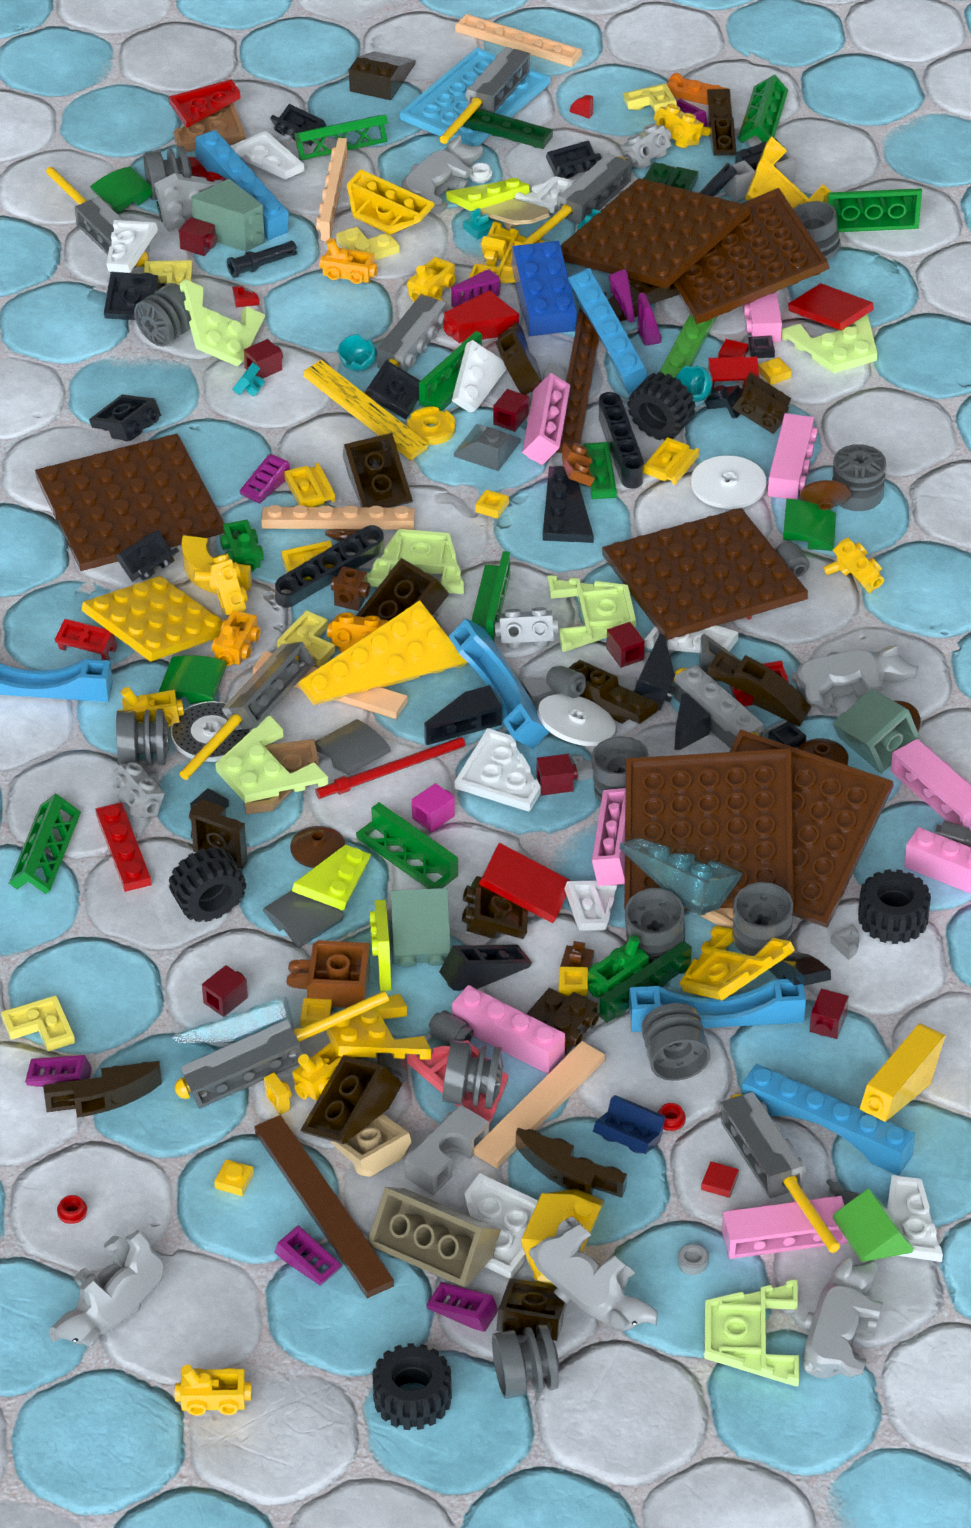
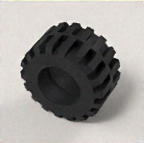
M662 372L652 373L647 376L631 393L627 402V406L630 408L628 410L629 415L633 417L632 421L634 424L639 426L638 429L644 431L649 437L653 436L656 440L663 439L664 441L667 437L675 438L693 419L696 412L694 410L696 404L692 401L694 397L692 393L688 392L686 385H683L678 378L674 379L672 375H665Z
M210 847L207 850L203 848L196 853L189 854L186 859H182L178 863V867H174L173 875L169 877L170 884L168 886L184 915L190 920L194 919L195 922L203 920L208 922L214 918H221L225 913L228 914L234 906L240 903L239 899L244 897V890L247 885L243 874L232 856L225 852L224 849L219 848L216 850L215 847Z
M889 869L885 870L884 873L876 872L873 877L869 876L865 880V884L861 886L858 921L862 925L863 931L870 932V937L873 939L879 938L880 942L884 943L886 941H891L892 944H898L899 941L907 943L910 942V938L917 939L920 933H924L926 925H928L931 901L929 888L926 884H923V880L920 877L915 878L913 873L908 872L906 874L903 873V870L897 869L896 872H893Z
M407 1343V1347L395 1346L393 1352L387 1350L383 1353V1359L379 1358L377 1360L376 1368H373L372 1374L373 1401L375 1402L377 1413L381 1412V1418L385 1422L391 1420L392 1426L397 1428L399 1425H402L403 1430H410L411 1427H417V1430L424 1429L425 1424L432 1426L436 1424V1418L442 1419L445 1416V1410H449L452 1399L451 1369L447 1365L446 1358L444 1356L439 1357V1351L434 1348L428 1350L427 1345L421 1344L420 1347H415L414 1343ZM406 1383H419L425 1386L418 1390L400 1388V1386Z

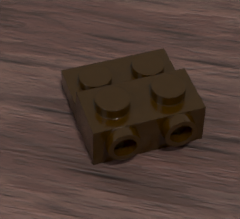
M750 372L745 378L732 409L774 434L782 424L784 414L790 408L788 405L791 398Z
M201 799L198 804H194L189 813L194 852H198V850L203 848L205 850L210 847H215L216 850L222 848L232 856L238 868L242 869L247 863L245 823L226 817V807L220 806L217 803Z
M476 876L471 886L467 885L463 893V901L468 903L462 914V922L467 923L466 931L492 939L496 932L524 939L527 934L528 910L479 885L482 877Z
M548 988L527 1012V1015L565 1033V1055L582 1041L587 1030L594 1028L599 1019V1013H597L598 1003L575 992L568 997L551 988Z
M510 1278L498 1308L496 1331L513 1330L516 1335H523L524 1328L531 1327L536 1339V1326L546 1324L552 1340L557 1341L563 1325V1316L567 1303L554 1293L557 1289L555 1285Z

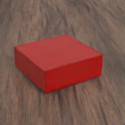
M725 339L718 352V358L745 357L749 350V344Z
M710 1161L701 1183V1190L730 1198L739 1176V1169Z

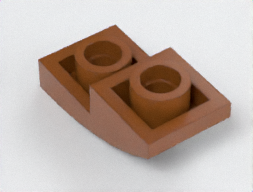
M564 442L562 445V459L568 478L591 487L595 478L589 471L592 458L586 452L587 448L578 443L571 445Z

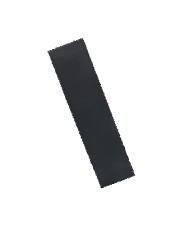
M800 952L790 954L768 969L777 979H788L794 986L800 984L806 986L831 980V969L815 957Z

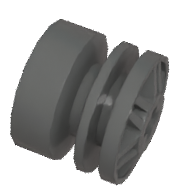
M183 146L176 148L177 158H175L172 148L167 149V159L163 160L159 150L143 153L146 181L152 186L151 200H158L154 183L174 173L182 174L184 178L192 176L190 161Z
M814 201L803 203L793 208L825 258L829 260L840 251L841 246L837 229V214L834 207L825 202Z
M166 284L135 306L134 316L140 331L156 346L164 347L178 338L179 335L191 329L189 324L192 320L191 315L184 305L186 300L185 293L181 292L178 284Z
M864 444L845 446L837 451L833 459L832 481H838L847 485L851 491L850 499L840 505L842 508L851 511H866L875 508L881 503L884 497L886 458L881 451Z
M156 709V721H151L150 710H145L143 722H138L135 710L117 711L116 741L119 766L129 762L138 763L139 754H145L147 765H152L153 753H157L158 765H166V757L169 750V727L164 716V709Z
M612 737L600 742L593 749L591 755L594 774L593 786L595 797L600 803L603 790L626 788V758L649 757L647 747L641 741L632 737Z
M758 882L747 885L736 895L733 907L732 938L735 946L743 954L755 956L772 938L791 941L793 901L785 889L773 883Z
M649 888L636 893L625 906L627 942L631 935L639 937L640 943L638 948L644 950L649 956V964L685 941L684 906L680 898L673 892L662 888Z
M671 1003L662 1005L645 1016L641 1024V1032L645 1047L647 1048L651 1070L657 1077L671 1081L684 1080L699 1074L707 1067L710 1061V1049L707 1038L704 1035L700 1014L694 1007L683 1003Z
M452 1040L446 1066L442 1102L462 1104L466 1092H471L474 1107H478L480 1094L486 1095L485 1108L492 1109L500 1092L504 1066L501 1056L502 1048L494 1047L492 1060L486 1059L487 1045H482L478 1057H472L471 1043Z
M546 1324L536 1326V1339L532 1328L525 1327L522 1343L519 1342L513 1330L492 1334L494 1366L499 1387L505 1399L526 1395L527 1380H531L537 1393L543 1391V1378L547 1389H558L559 1359L555 1343Z

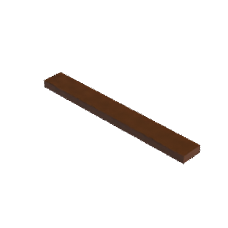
M279 1115L254 1126L255 1134L366 1298L368 1299L394 1287V1279L282 1116Z

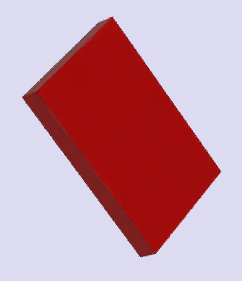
M822 283L788 303L790 312L840 331L874 310L873 302Z
M499 842L479 885L554 923L567 896L564 888L567 881L571 880Z

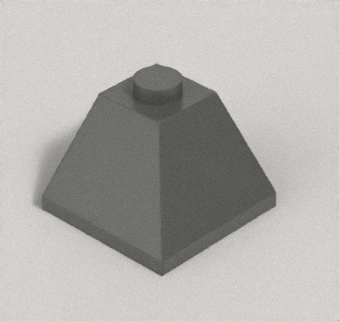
M476 424L454 452V457L499 471L520 444L521 438Z

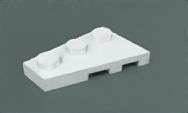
M267 131L230 146L243 161L283 179L304 172V163Z
M114 220V232L111 234L112 245L109 247L106 263L109 271L125 273L132 271L158 231L155 222Z
M471 340L465 347L452 402L469 413L477 410L507 369L503 360L475 341Z
M716 625L668 639L666 643L670 651L700 653V637L705 633L730 652L738 641V632ZM656 627L644 639V648L653 649L660 634Z
M892 1175L887 1210L914 1248L912 1253L898 1256L942 1262L943 1253L941 1246L938 1245L937 1232L930 1216V1207L922 1179Z

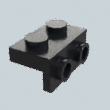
M288 104L280 117L275 115L270 117L274 124V130L283 136L285 134L291 136L294 141V133L326 126L324 120L291 104ZM309 140L302 143L312 146L314 142Z
M589 140L552 150L546 154L554 176L565 179L590 170L602 158L600 153H594Z
M156 530L115 557L132 582L138 578L144 581L156 573L154 569L159 565L164 569L175 561L173 556L179 550L177 547L171 550L159 530Z

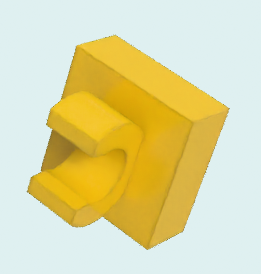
M483 236L481 248L484 259H487L486 265L495 267L498 260L502 261L507 250L505 240Z

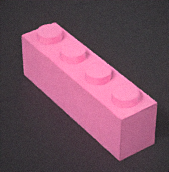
M777 292L743 305L744 318H748L746 319V333H750L751 337L772 336L773 342H781L782 321Z
M552 373L533 391L522 453L529 459L541 465L560 448L570 391V384Z
M784 414L769 475V497L798 500L800 490L806 485V476L804 474L808 475L810 460L808 458L812 459L814 444L811 442L816 443L818 428L814 427V417Z
M918 739L892 752L891 772L946 821L970 827L971 830V785L965 778L959 776L951 769L948 763L943 762L928 746H925Z
M626 788L603 790L592 856L598 886L625 884Z
M918 827L906 845L904 867L971 894V847Z
M469 985L452 1003V1014L469 1024V1028L474 1031L473 1037L493 1047L502 1048L503 1052L546 1074H549L565 1057V1033Z
M842 1196L810 1200L839 1244L848 1243L832 1218L834 1213L844 1207ZM796 1201L723 1212L722 1234L729 1259L825 1246Z

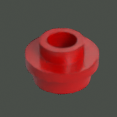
M664 1104L657 1112L666 1117L664 1130L676 1131L685 1124V1112L678 1104Z
M68 1195L60 1201L57 1207V1215L64 1223H79L87 1215V1205L79 1196Z

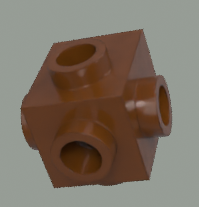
M342 566L338 576L335 575L331 583V590L334 591L335 606L355 611L360 610L370 592V583H367L366 571Z

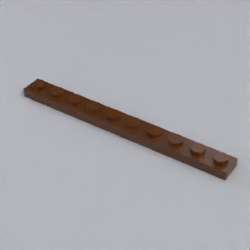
M581 308L579 309L566 383L570 384V391L560 448L555 453H562L564 442L571 445L574 443L581 445L600 338Z

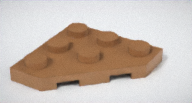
M234 103L188 128L185 126L183 128L178 127L174 131V141L177 147L183 146L185 152H191L196 150V137L216 130L229 145L245 140V133Z
M314 739L264 746L290 774L312 763H315L317 766L319 765ZM293 789L280 791L279 796L247 803L243 801L245 813L254 814L273 811Z

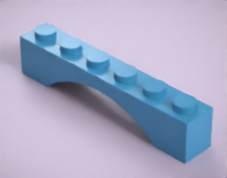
M216 130L197 136L196 159L207 172L212 171L218 173L226 180H232L263 205L265 238L271 240L288 233V211L223 137Z
M590 268L569 277L568 280L575 299L597 332L629 395L648 375L644 364Z
M465 618L448 636L458 653L474 668L485 683L491 686L502 706V722L513 739L534 749L549 733L538 718V709L486 629Z
M83 659L74 665L50 671L24 670L0 663V695L109 701L113 681L111 662L108 660Z
M776 979L749 992L728 996L722 1001L713 998L683 996L670 992L660 986L630 987L629 1015L631 1031L641 1032V1024L645 1016L652 1010L671 1003H683L694 1007L700 1014L703 1028L804 1023L806 1005L803 984L794 986L788 979Z
M757 1063L742 1083V1094L754 1092L758 1100L765 1103L770 1117L791 1116L821 1125L850 1142L873 1165L899 1176L912 1157L914 1132L889 1121L884 1122L857 1107Z

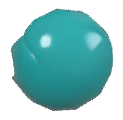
M360 334L346 337L340 342L337 349L343 365L347 369L356 372L367 370L374 363L377 356V351L372 341L364 339Z
M699 365L693 367L684 366L676 376V379L678 378L683 385L687 386L688 392L692 393L694 397L692 401L694 402L703 401L711 392L713 385L712 374L704 367Z

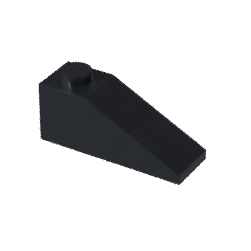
M659 634L638 678L634 692L657 702L658 710L661 711L665 701L670 703L676 688L671 686L675 674L665 635Z
M488 685L464 692L424 723V741L426 746L502 725V706L491 686Z
M519 945L452 946L439 973L452 990L461 991L468 985L479 989L529 968L532 962Z

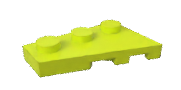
M509 178L506 181L446 191V198L458 206L473 211L477 208L482 209L513 199L519 192L526 195L530 191L529 184L520 181L518 178Z
M344 845L294 882L292 891L344 911L370 861L371 854L358 848Z
M374 900L375 911H369L372 956H378L380 991H391L386 900Z

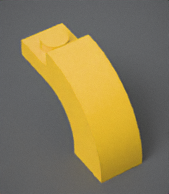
M183 535V566L187 577L199 588L216 594V590H210L208 582L193 581L194 570L209 571L208 563L214 562L213 557L209 555L208 538ZM237 564L241 577L237 578L239 586L244 587L245 591H250L252 586L251 566Z

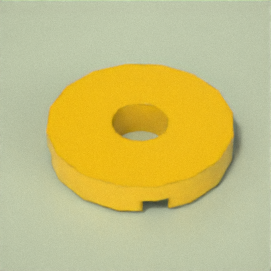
M438 407L418 409L411 414V417L406 422V426L429 443V445L447 442L454 436L456 431L454 416L445 409L444 412L439 411Z

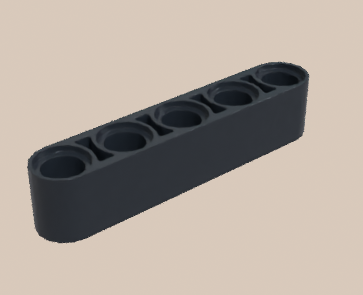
M605 392L599 397L600 425L605 439L609 443L610 453L622 485L630 489L639 488L643 484L644 477L643 457L621 397L614 392Z
M375 525L366 526L279 577L275 583L276 603L284 608L292 607L331 584L335 575L338 576L342 566L356 569L377 557L383 550L384 533L382 529ZM373 539V540H376L377 542H376V543H369V542H367V540ZM347 552H353V553H355L356 555L349 556V555H347V554H345V553H347ZM331 564L334 567L326 568L324 565ZM304 577H311L313 580H311V581H306V580H303V578H304ZM282 590H290L291 593L285 594V593H282L281 591H282Z

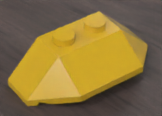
M362 169L346 184L353 218L388 234L396 233L421 222L435 206L434 202Z
M578 1189L541 1193L520 1242L537 1283L554 1285L537 1269L533 1259L530 1257V1249L542 1240L554 1237L562 1221L570 1217L578 1220L591 1234L605 1200ZM589 1238L585 1239L580 1248L581 1253H583Z

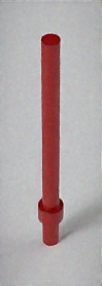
M462 737L348 778L342 776L334 779V783L315 789L318 799L335 793L341 795L349 792L352 787L463 748L465 747V741Z

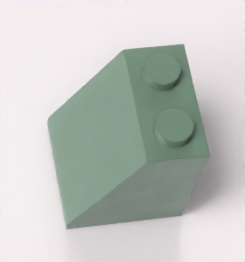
M227 179L191 196L193 218L215 225L217 243L242 251H248L265 243L263 205L232 180Z
M874 689L860 696L856 703L849 710L840 714L833 723L838 737L881 774L891 765L892 752L916 739H920L909 710Z
M448 889L392 890L391 918L394 964H400L402 967H413L417 963H428L431 966L443 965L451 950Z

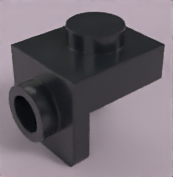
M739 385L717 386L712 389L711 394L704 402L708 409L727 407L733 419L738 418L741 414L732 409L741 388Z

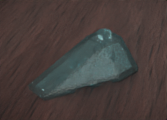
M639 838L620 843L619 847L662 889L671 891L679 897L683 906L690 909V912L695 915H706L708 912L719 909L740 880L742 874L713 860H710L709 864L694 861L695 855L689 853L685 855L671 854L669 847Z
M285 996L251 1007L244 1014H232L220 1019L217 1023L209 1022L177 1033L172 1039L174 1043H235L287 1019L292 1029L295 1030L288 999Z

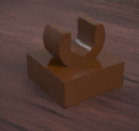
M574 941L573 946L566 945L560 967H588L589 970L594 960V950L586 949L584 942Z

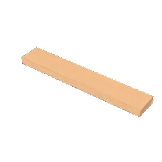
M465 14L455 25V32L504 47L520 49L530 53V55L569 67H573L582 57V49L472 15Z
M263 652L253 666V674L273 653ZM312 666L301 680L317 670L318 667ZM298 683L294 686L295 688L301 689L298 686ZM377 687L359 694L358 692L346 695L336 701L397 719L408 703L407 695Z
M581 1041L474 1147V1155L497 1169L517 1150L515 1147L517 1128L537 1130L605 1062V1054Z

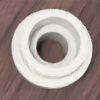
M476 163L472 166L473 172L469 176L472 181L481 184L492 178V171L488 164Z

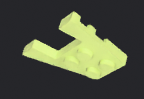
M184 279L180 283V290L185 293V309L191 315L192 320L189 324L196 349L238 367L244 360V349L251 346L265 318V314L246 306L241 313V323L203 307L204 287Z
M868 314L851 324V327H846L842 331L825 333L815 338H811L801 324L781 329V339L784 341L789 339L795 343L796 349L807 351L812 355L811 359L833 373L877 361V349Z
M398 529L384 548V554L373 563V569L370 573L367 572V583H370V587H379L397 562L403 558L428 574H443L441 584L448 593L464 594V582L461 578L459 565H457L450 533Z
M554 575L547 576L551 599L578 597L584 626L559 628L558 636L562 652L607 638V629L627 622H631L636 628V618L628 585L601 581L587 584L580 583V580L577 578L563 581L557 580V576Z
M271 716L266 717L257 728L249 732L215 763L216 772L245 803L279 796L280 791L293 789L295 792L305 790V786L318 784V787L328 784V776L315 763L290 774L264 747L284 737L283 729Z
M798 1280L786 1281V1285L775 1288L772 1285L761 1287L760 1291L746 1295L743 1292L705 1300L704 1358L786 1384L798 1386L799 1355L766 1354L765 1309L797 1310Z

